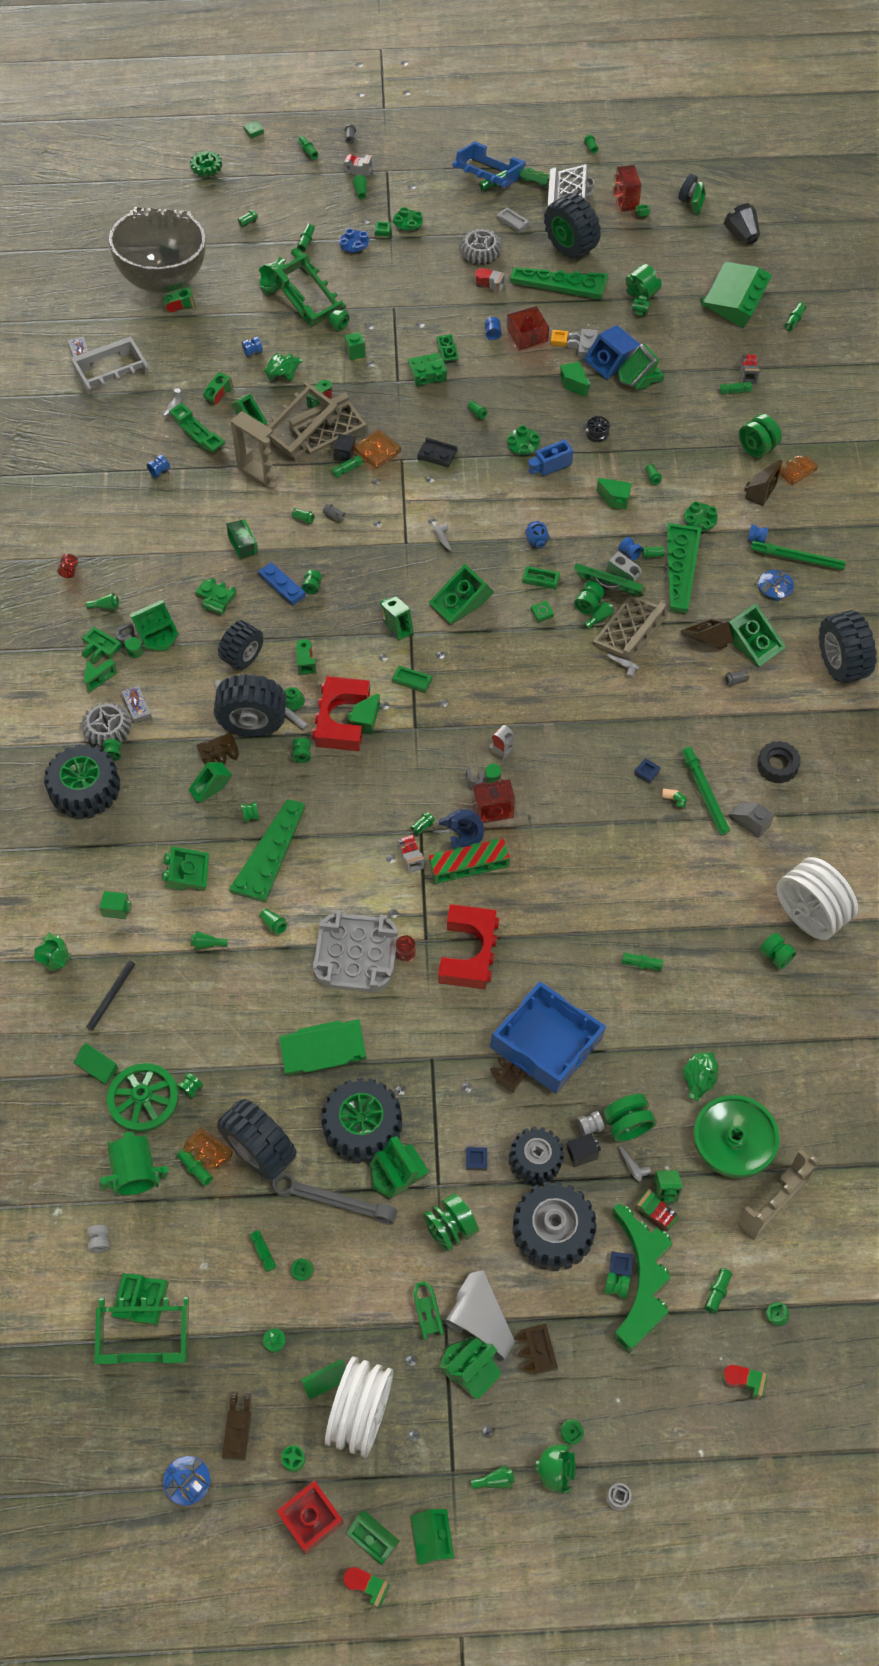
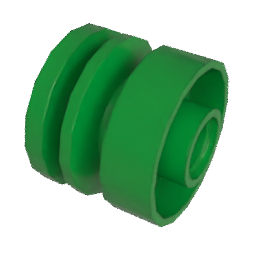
M456 1193L442 1200L444 1212L437 1206H433V1214L430 1211L423 1213V1218L431 1236L448 1253L453 1250L452 1243L455 1246L460 1245L458 1234L468 1240L479 1232V1227L472 1211Z

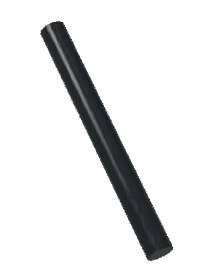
M130 960L127 962L87 1024V1029L91 1031L95 1029L134 968V962Z

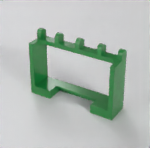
M305 253L276 269L273 279L311 328L329 318L332 311L343 310L346 308V305L342 300L336 301L335 298L338 294L336 292L330 293L326 287L329 282L327 280L323 282L317 276L319 269L311 268L308 264L311 259ZM302 266L332 303L330 307L315 314L309 304L306 306L303 304L289 285L290 279L287 275Z
M189 1296L184 1297V1306H169V1297H164L163 1306H147V1297H142L141 1306L125 1307V1298H119V1307H105V1298H99V1307L96 1308L94 1364L188 1362ZM181 1311V1352L103 1353L105 1312Z

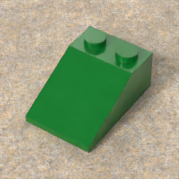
M464 564L429 603L452 625L482 606L494 591Z
M757 603L728 621L733 638L732 643L758 667L786 648Z

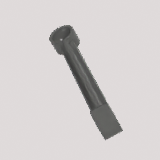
M280 1173L276 1179H273L272 1183L274 1191L279 1197L286 1198L293 1194L370 1216L388 1225L394 1224L398 1212L397 1209L386 1204L376 1205L295 1182L288 1173ZM288 1179L292 1183L291 1187L286 1191L277 1190V1183L280 1180Z

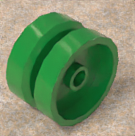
M766 414L755 416L750 422L743 425L738 433L739 441L744 450L755 458H762L770 450L777 447L782 440L778 424Z
M637 1093L620 1098L603 1110L606 1123L612 1125L610 1132L614 1141H630L646 1134L656 1126V1118L653 1112L648 1110L649 1103L644 1094Z

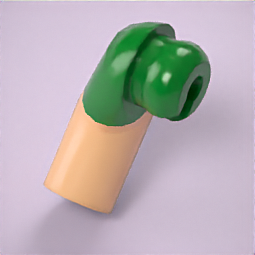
M663 789L662 798L677 800V807H686L687 797L681 792Z

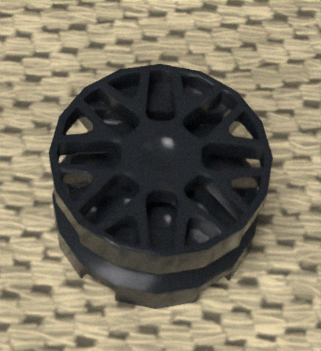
M602 416L591 417L587 421V438L593 442L605 441L609 436V421Z

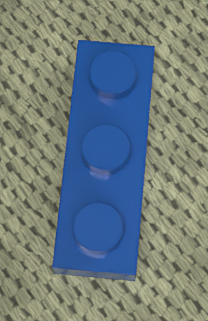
M272 562L258 571L259 576L292 606L306 597L305 591Z

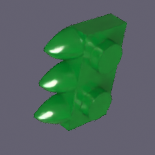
M532 168L520 170L519 176L524 177L525 181H537V184L541 186L549 184L550 174H544V172L535 171Z
M215 578L203 580L195 594L204 600L211 597L214 601L225 604L227 608L236 595V587L226 589L225 582L216 585Z

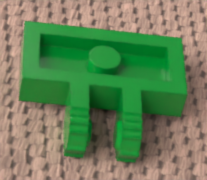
M93 626L82 638L87 646L82 651L81 656L88 658L92 654L90 661L95 664L101 659L102 655L112 658L122 648V644Z

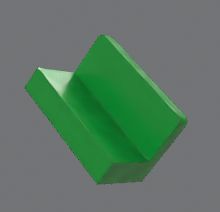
M429 1509L412 1515L418 1565L454 1559L447 1509Z

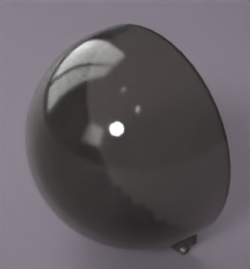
M134 207V210H130L129 214L119 219L112 227L109 234V245L116 267L131 284L148 292L167 293L182 288L199 272L205 257L206 237L204 229L194 219V214H191V211L180 210L179 216H177V210L164 209V213H162L161 209L148 208V214H146V208Z

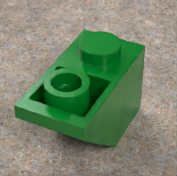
M579 361L560 365L559 377L564 389L584 397L588 396V389L591 387L590 381L586 379L585 369L581 367Z
M678 1170L656 1171L654 1176L655 1196L665 1205H672L678 1202L682 1191V1182Z

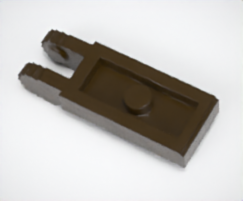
M232 1392L222 1459L246 1461L252 1415L250 1412L252 1393H246L244 1397V1411H236L238 1393Z

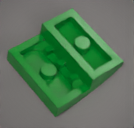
M123 1273L114 1307H119V1298H125V1307L141 1306L142 1297H147V1306H163L169 1282L164 1279L146 1278L143 1275ZM162 1311L112 1312L111 1317L129 1322L158 1326Z

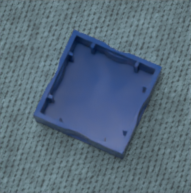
M539 981L523 999L519 1008L510 1014L492 1034L489 1047L557 1094L602 1040L606 1026L585 1011L571 1005L563 996Z

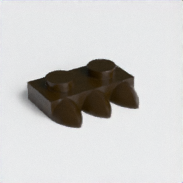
M231 732L196 745L204 765L207 762H215V759L225 765L227 755L233 760H237L239 756L238 746Z
M498 1057V1062L502 1068H490L491 1074L496 1079L497 1084L514 1093L527 1073L506 1058Z
M546 1323L525 1328L514 1337L516 1341L528 1343L520 1349L518 1355L524 1358H531L523 1366V1371L538 1375L558 1370Z

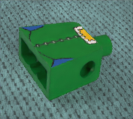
M398 597L383 599L380 602L383 620L399 641L413 634L410 608Z

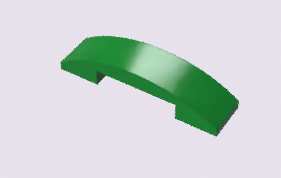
M182 402L169 410L170 415L179 427L205 450L213 453L225 445V441L215 432L211 433L193 417L192 411Z

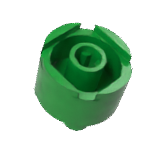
M647 264L638 266L626 277V292L628 295H634L638 299L639 296L648 297V301L662 287L660 277L657 279L655 276L657 272Z

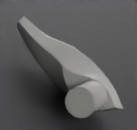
M174 389V398L168 404L166 411L162 414L163 416L169 414V410L181 403L180 389Z
M434 525L438 540L448 550H451L444 534L449 529L448 525Z
M611 654L607 655L628 669L626 675L628 678H633L635 670L640 668L630 660Z
M622 1146L619 1147L631 1174L636 1180L641 1181L642 1176L651 1175L649 1166L639 1168Z

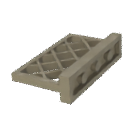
M346 392L331 399V401L338 406L340 412L348 407L351 414L341 413L336 422L334 421L331 424L335 426L334 431L326 430L325 425L327 423L324 421L322 429L317 428L315 432L321 433L320 438L309 436L304 441L310 455L336 443L339 434L350 436L366 428L367 424L349 401V396ZM320 404L289 419V430L292 434L295 433L299 437L301 435L299 431L306 429L327 407L324 404ZM340 417L349 419L348 424L339 423ZM351 420L358 421L360 425L352 426L350 425ZM337 427L346 428V432L339 433L336 432ZM323 433L332 435V438L329 440L322 439ZM309 440L318 442V445L311 448L308 444Z
M630 594L593 640V645L619 655L626 660L633 661L667 618V604L660 602L656 605ZM631 602L637 603L639 606L629 608L628 605ZM652 609L653 612L644 614L643 610ZM641 611L642 615L632 617L631 613ZM629 614V618L619 619L620 615ZM644 620L643 624L635 626V621ZM631 622L632 627L622 628V624ZM619 625L620 630L610 632L611 627ZM634 631V636L625 637V633ZM622 634L623 639L613 641L612 636ZM610 637V642H601V639ZM625 643L623 650L615 648V645Z

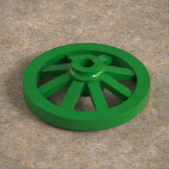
M151 1063L135 1064L122 1070L111 1082L107 1093V1106L112 1118L118 1125L133 1132H148L164 1125L174 1114L179 1100L178 1088L172 1075L161 1066ZM146 1073L142 1084L138 1083L134 1076L135 1074ZM154 1074L165 1080L149 1086ZM126 1079H129L133 1089L119 1087ZM170 1087V1099L153 1094L156 1091ZM116 1095L131 1096L116 1108ZM152 1101L167 1106L159 1117L151 1105ZM135 1104L131 1121L120 1115ZM142 1107H145L152 1119L151 1121L138 1123Z

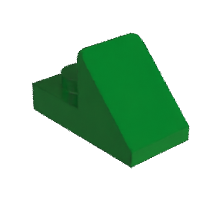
M111 658L101 663L97 668L87 660L84 684L88 693H91L118 673L115 662Z

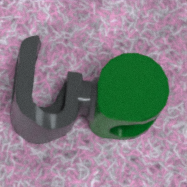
M127 623L118 627L115 630L117 641L125 645L128 656L136 659L142 656L143 648L140 639L131 636L135 633L133 625ZM130 628L128 632L122 633L123 630Z
M497 764L487 765L484 773L478 772L477 781L472 778L470 766L466 768V781L471 791L479 790L483 786V782H486L488 786L497 785L501 780V767Z

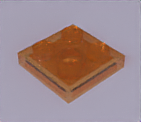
M378 429L354 446V451L377 469L399 454L401 447Z

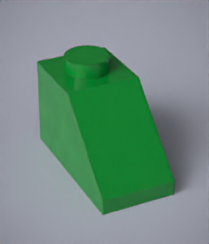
M251 393L231 403L237 415L243 411L264 425L268 423Z
M598 477L597 492L610 507L627 510L632 483Z
M375 694L354 705L353 711L348 714L347 722L350 725L362 726V733L372 734L380 708V694Z
M207 762L188 791L198 803H201L223 790L233 775L223 763Z

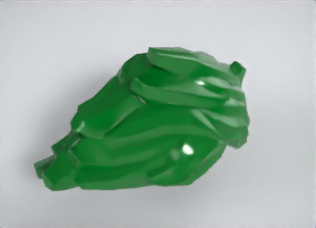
M279 257L277 261L264 264L259 268V288L265 296L275 293L280 289L273 278L275 270L284 266L286 259Z
M276 353L271 357L264 371L270 381L282 375L288 381H291L294 378L298 365L303 360L300 357H293L292 353L286 356Z
M48 932L42 938V944L34 949V959L50 972H55L66 966L72 953H68L67 945L59 935H53L51 932Z
M714 1052L694 1054L683 1068V1079L687 1082L690 1091L689 1099L693 1098L694 1101L698 1102L699 1098L707 1091H711L718 1080L719 1065L714 1057Z

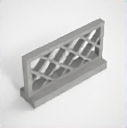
M587 164L562 171H557L556 168L550 169L548 205L565 194L570 193L568 191L571 188H575L571 192L574 194L581 191L579 197H584L586 201Z

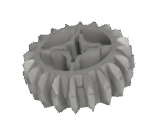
M476 228L475 231L470 230V232H466L462 236L460 251L464 259H467L468 262L472 261L473 264L478 263L480 265V263H484L486 265V262L492 263V260L495 261L499 257L502 250L501 238L494 231L490 232L489 229L483 230L482 228L478 230Z
M106 701L103 705L98 702L97 707L91 705V711L86 710V715L82 716L83 721L81 722L82 733L86 740L90 741L93 746L97 744L99 748L108 739H116L122 744V739H127V734L130 733V728L132 727L131 717L127 710L122 708L120 703L117 705L114 702L108 704Z

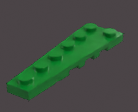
M514 267L510 283L601 300L608 280V273L589 272L588 275L579 274V271L564 273V270L550 272L549 269Z
M667 523L670 611L688 613L701 528Z
M290 799L286 800L230 886V893L263 903L267 902L306 808L305 803Z

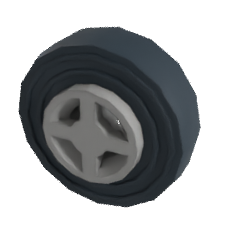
M691 173L684 179L679 190V200L687 202L696 189L698 176Z

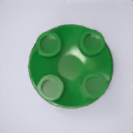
M401 207L400 211L393 216V223L402 230H415L422 226L423 214L419 211L409 210L407 207Z
M520 425L518 429H515L508 435V448L519 455L531 454L540 445V435L534 430L527 428V426Z
M694 501L684 512V522L687 526L701 528V532L711 530L718 521L717 509L714 506Z

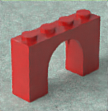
M326 676V681L321 686V694L323 696L318 701L320 712L316 713L315 717L317 727L313 728L312 739L315 740L316 747L360 752L362 726L340 724L331 719L329 715L339 705H356L369 698L371 691L370 680Z
M454 904L449 905L447 930L470 933L481 941L483 948L478 955L471 959L463 960L441 957L438 973L439 984L486 990L487 982L491 983L492 971H489V965L494 964L495 953H491L492 947H496L497 935H494V931L499 929L500 918L496 917L497 910Z

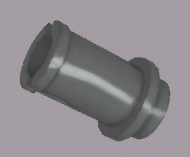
M347 124L344 128L346 133L345 141L352 144L355 141L356 128L353 124Z
M326 504L323 508V513L326 517L330 516L339 522L344 520L338 515L345 517L346 513L333 507V504Z
M743 669L734 673L728 672L724 676L726 685L734 686L735 683L749 680V675L742 676L748 674V671Z

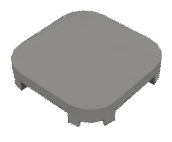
M336 910L324 920L321 919L315 959L313 961L314 975L317 981L325 987L363 992H379L385 989L391 983L394 973L398 944L397 927L388 919V916L380 914V917L342 914L341 910Z

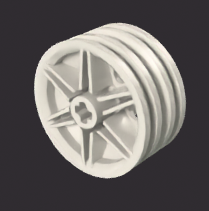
M815 857L804 859L777 882V895L785 912L804 932L816 939L827 940L831 938L843 926L855 918L858 913L857 899L848 882L834 867Z
M353 1356L350 1359L332 1406L325 1435V1445L332 1446L333 1443H336V1448L342 1450L349 1443L350 1453L356 1454L357 1451H361V1457L367 1458L385 1411L393 1379V1369L387 1368L386 1371H382V1365L377 1364L370 1371L369 1361L363 1360L360 1364L359 1358Z

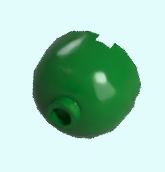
M551 1445L541 1454L540 1459H537L535 1465L536 1473L539 1474L540 1481L549 1491L569 1494L573 1486H568L570 1478L572 1480L575 1479L576 1470L575 1453L570 1452V1449L573 1448L572 1445Z

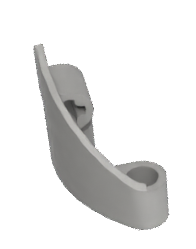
M484 1270L470 1273L458 1291L457 1303L448 1315L445 1323L457 1332L461 1333L463 1330H466L483 1341V1343L493 1344L498 1350L493 1357L504 1361L514 1346L515 1340Z

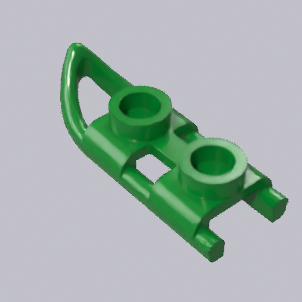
M425 1281L419 1282L414 1288L413 1295L423 1340L427 1339V1335L435 1334L436 1332L444 1335L434 1290L429 1283ZM426 1286L431 1296L418 1299L419 1287ZM431 1310H435L436 1318L434 1319L432 1318ZM423 1312H425V1314H426V1318H427L426 1321H423V1317H422V1313H423Z

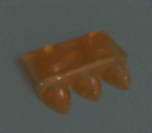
M795 456V462L787 461V467H781L780 475L793 486L817 471L818 465L808 456Z
M201 1127L184 1144V1152H196L195 1161L207 1160L206 1169H219L233 1154L230 1148Z

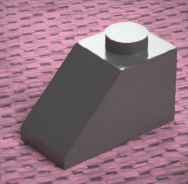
M740 802L729 814V817L758 838L771 826L774 816L773 813L759 803Z

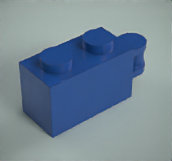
M565 439L537 450L535 457L529 460L528 471L531 474L540 472L545 476L572 465L574 450Z

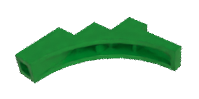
M619 1202L613 1208L612 1216L623 1228L631 1242L637 1262L638 1285L634 1305L626 1320L615 1332L614 1339L630 1354L668 1315L667 1305L660 1298L656 1299L655 1296L669 1283L671 1276H669L670 1273L667 1268L662 1264L658 1265L657 1262L671 1249L673 1243L671 1242V1237L663 1230L660 1231L656 1228L650 1233L648 1226L643 1221L639 1222L633 1216L632 1210Z

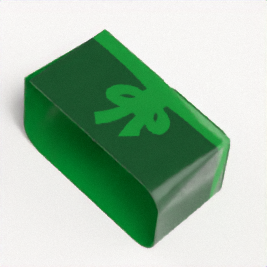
M245 519L226 523L228 538L239 559L258 554L257 541Z

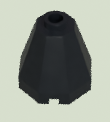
M750 203L735 207L733 214L729 212L726 215L724 225L744 243H756L760 236L756 209Z

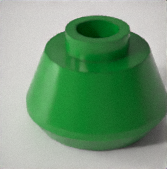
M345 310L332 311L329 316L330 324L336 331L344 330L350 319L348 312Z
M289 687L284 690L287 698L286 708L295 711L304 705L305 697L299 689Z

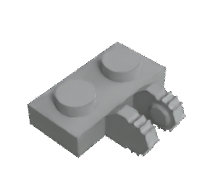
M582 329L581 335L578 332L569 333L567 346L577 349L578 356L585 357L597 338L598 330Z

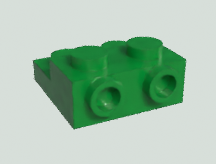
M439 353L408 358V365L415 386L447 380V369Z
M171 846L169 852L165 853L163 858V864L167 865L166 870H163L162 881L165 882V887L183 891L185 887L205 891L207 887L209 853Z

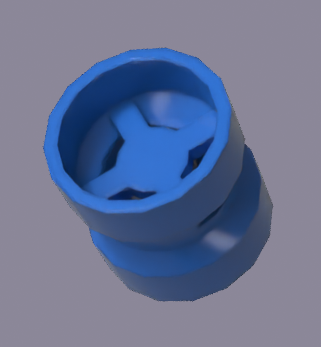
M490 317L485 320V333L489 340H497L501 337V324L497 317Z
M258 336L250 341H242V347L247 357L252 356L253 353L263 352Z
M163 455L157 456L154 461L146 464L148 471L155 478L159 477L161 472H166L170 469V464Z
M752 524L747 541L765 543L769 528H758L757 525Z
M626 537L620 543L618 550L622 554H626L627 558L631 561H634L640 556L643 547L635 544L632 538Z

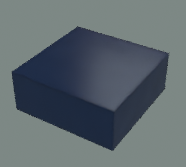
M645 758L636 768L634 775L650 784L660 772L661 767Z
M466 1147V1170L487 1171V1148Z
M612 1251L609 1272L615 1273L619 1277L625 1275L631 1278L633 1254Z

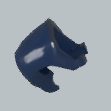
M457 809L439 820V825L450 828L460 836V838L450 837L451 848L456 849V847H467L471 844L479 843L483 839L484 824L478 814L472 810Z

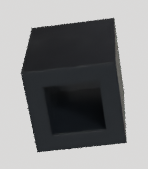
M338 435L334 446V460L345 462L352 459L356 449L354 436Z
M592 1133L567 1142L566 1149L574 1167L598 1159L601 1147L598 1140L593 1138Z

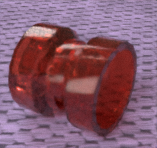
M63 554L57 572L64 578H72L76 572L75 568L78 565V558L72 554Z
M403 935L397 939L396 955L399 960L408 962L415 957V940L411 936Z

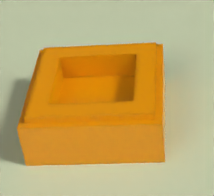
M552 330L550 345L566 347L568 331Z

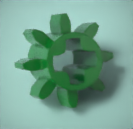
M639 296V299H634L632 310L636 311V315L643 316L644 313L648 314L651 303L647 301L648 297Z

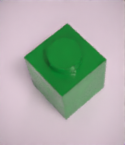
M360 332L345 335V349L350 361L366 357L365 342Z
M104 891L99 908L103 917L126 920L127 913L131 911L132 902L129 901L127 893Z

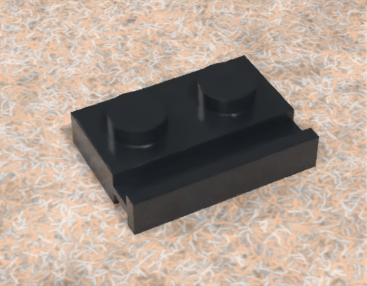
M426 437L425 443H423L418 452V459L449 468L455 453H457V446Z

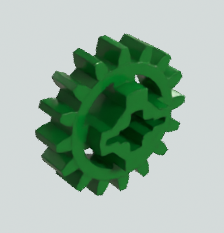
M201 150V153L196 152L195 156H191V171L194 174L198 173V176L204 175L206 177L209 175L211 177L213 173L217 174V171H221V167H223L221 156H219V153L215 154L214 151L209 152V150H206V152H203Z

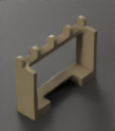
M308 382L304 383L306 388L300 395L297 392L294 394L296 399L289 406L286 404L282 406L284 411L277 418L271 417L273 422L268 427L274 431L309 394L327 407L290 446L286 445L274 434L268 437L272 443L295 461L307 450L304 441L324 421L331 425L341 415L338 406Z
M241 411L230 421L237 467L273 490L276 488L274 481L279 478L276 473L270 470L273 462L268 457L271 455V450L267 447L270 444L268 437L273 433V430ZM243 432L259 441L262 464L253 459L252 449L245 448Z
M800 1149L789 1169L778 1180L784 1185L782 1190L761 1212H757L747 1206L739 1220L738 1226L754 1240L808 1182L819 1162L818 1159L814 1156H808Z

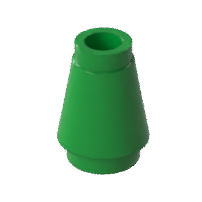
M356 175L352 184L358 198L364 199L367 192V179L363 175Z
M267 908L261 911L259 917L272 934L281 935L285 932L288 926L285 918Z

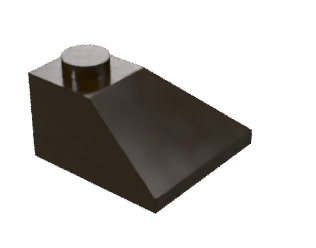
M778 460L755 475L751 482H747L744 489L746 491V500L761 506L765 505L778 483L782 460Z
M711 618L681 630V634L717 649L725 648L728 646V643L733 642L728 621Z

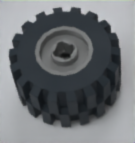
M244 620L236 621L222 636L218 647L219 658L237 670L246 669L253 663L262 648L263 633Z
M535 1126L531 1128V1131L526 1128L522 1134L519 1132L516 1139L512 1142L508 1160L509 1165H511L510 1170L512 1173L516 1172L515 1177L518 1180L520 1178L524 1179L523 1183L526 1185L528 1182H532L531 1186H536L537 1183H540V1186H542L546 1180L551 1182L557 1176L563 1163V1144H558L559 1137H553L554 1132L551 1130L546 1132L544 1127L537 1130Z

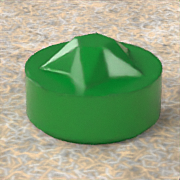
M646 204L635 207V214L641 217L647 216L651 212V207Z
M300 1258L293 1262L291 1274L294 1279L307 1281L313 1276L314 1266L310 1260Z
M775 1302L767 1308L766 1315L772 1325L783 1326L789 1321L790 1312L785 1304Z
M273 1328L265 1333L263 1343L269 1352L277 1353L285 1347L286 1338L280 1329Z
M568 1419L561 1426V1436L566 1443L577 1444L582 1440L584 1430L578 1420Z

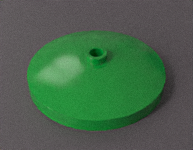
M741 1095L721 1096L709 1102L700 1111L693 1132L696 1150L704 1163L717 1173L732 1178L752 1177L764 1171L774 1160L780 1142L779 1129L772 1114L759 1102Z

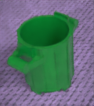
M133 1131L123 1133L124 1138L118 1139L113 1143L108 1141L107 1150L112 1175L101 1177L100 1189L112 1188L113 1196L116 1193L123 1196L136 1195L149 1191L155 1186L159 1188V1179H166L168 1177V1166L154 1167L147 1135H144V1137L134 1136Z

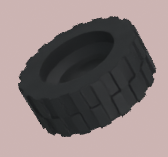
M773 741L769 744L767 743L761 749L757 762L758 771L762 777L773 783L789 782L797 775L801 757L793 745L787 742ZM774 755L783 756L787 759L788 766L785 769H776L771 766L770 758Z

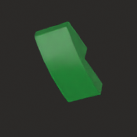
M453 335L437 336L436 341L443 361L459 360Z

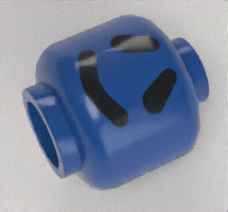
M540 521L528 524L525 530L528 544L536 548L544 547L550 539L546 525Z

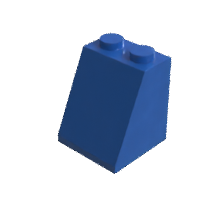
M616 325L597 336L583 360L608 380L618 372V368L641 344Z

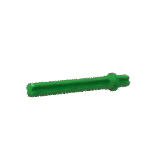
M753 541L751 545V550L763 552L766 556L767 554L839 570H844L846 562L843 560L770 544V542L766 544Z
M687 746L682 750L686 760L685 765L693 775L719 834L726 835L730 832V828L699 764L700 759L696 757L693 748Z

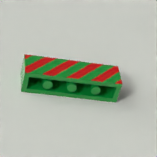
M504 838L491 839L485 843H474L467 847H456V849L450 851L435 852L429 855V867L435 884L510 866V856Z

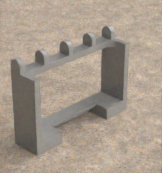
M131 336L71 358L73 369L88 395L91 394V387L100 383L104 386V381L113 378L120 380L121 375L129 372L133 375L135 370L142 368L144 373L147 374L149 369L146 360ZM117 352L120 357L133 353L138 361L89 380L83 374V371L91 369L90 362Z

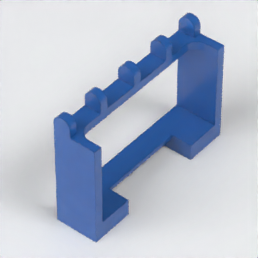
M474 141L457 151L456 161L452 164L453 168L458 167L466 173H473L478 178H485L490 180L492 184L497 183L502 188H506L521 178L519 176L520 170L525 169L526 162L515 157L510 158L509 165L486 156L487 146ZM475 159L499 170H507L506 177L501 178L465 162Z

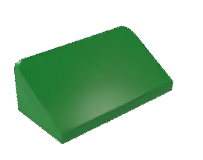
M86 1042L74 1060V1064L105 1085L119 1070L114 1061Z
M343 1359L302 1378L301 1381L309 1399H313L340 1385L346 1369Z
M365 1510L358 1514L346 1532L351 1539L381 1565L384 1564L400 1542L399 1539Z

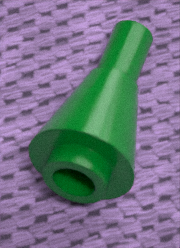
M114 593L95 601L86 602L87 609L98 607L101 609L117 610V606H119V598Z
M602 601L592 617L584 623V626L589 629L596 622L598 623L614 615L613 606L609 602L605 603Z
M199 931L191 935V946H194V950L214 946L227 947L228 939L215 938Z
M507 1465L485 1475V1477L471 1480L473 1490L483 1487L512 1489L511 1484L515 1483L513 1469H508Z

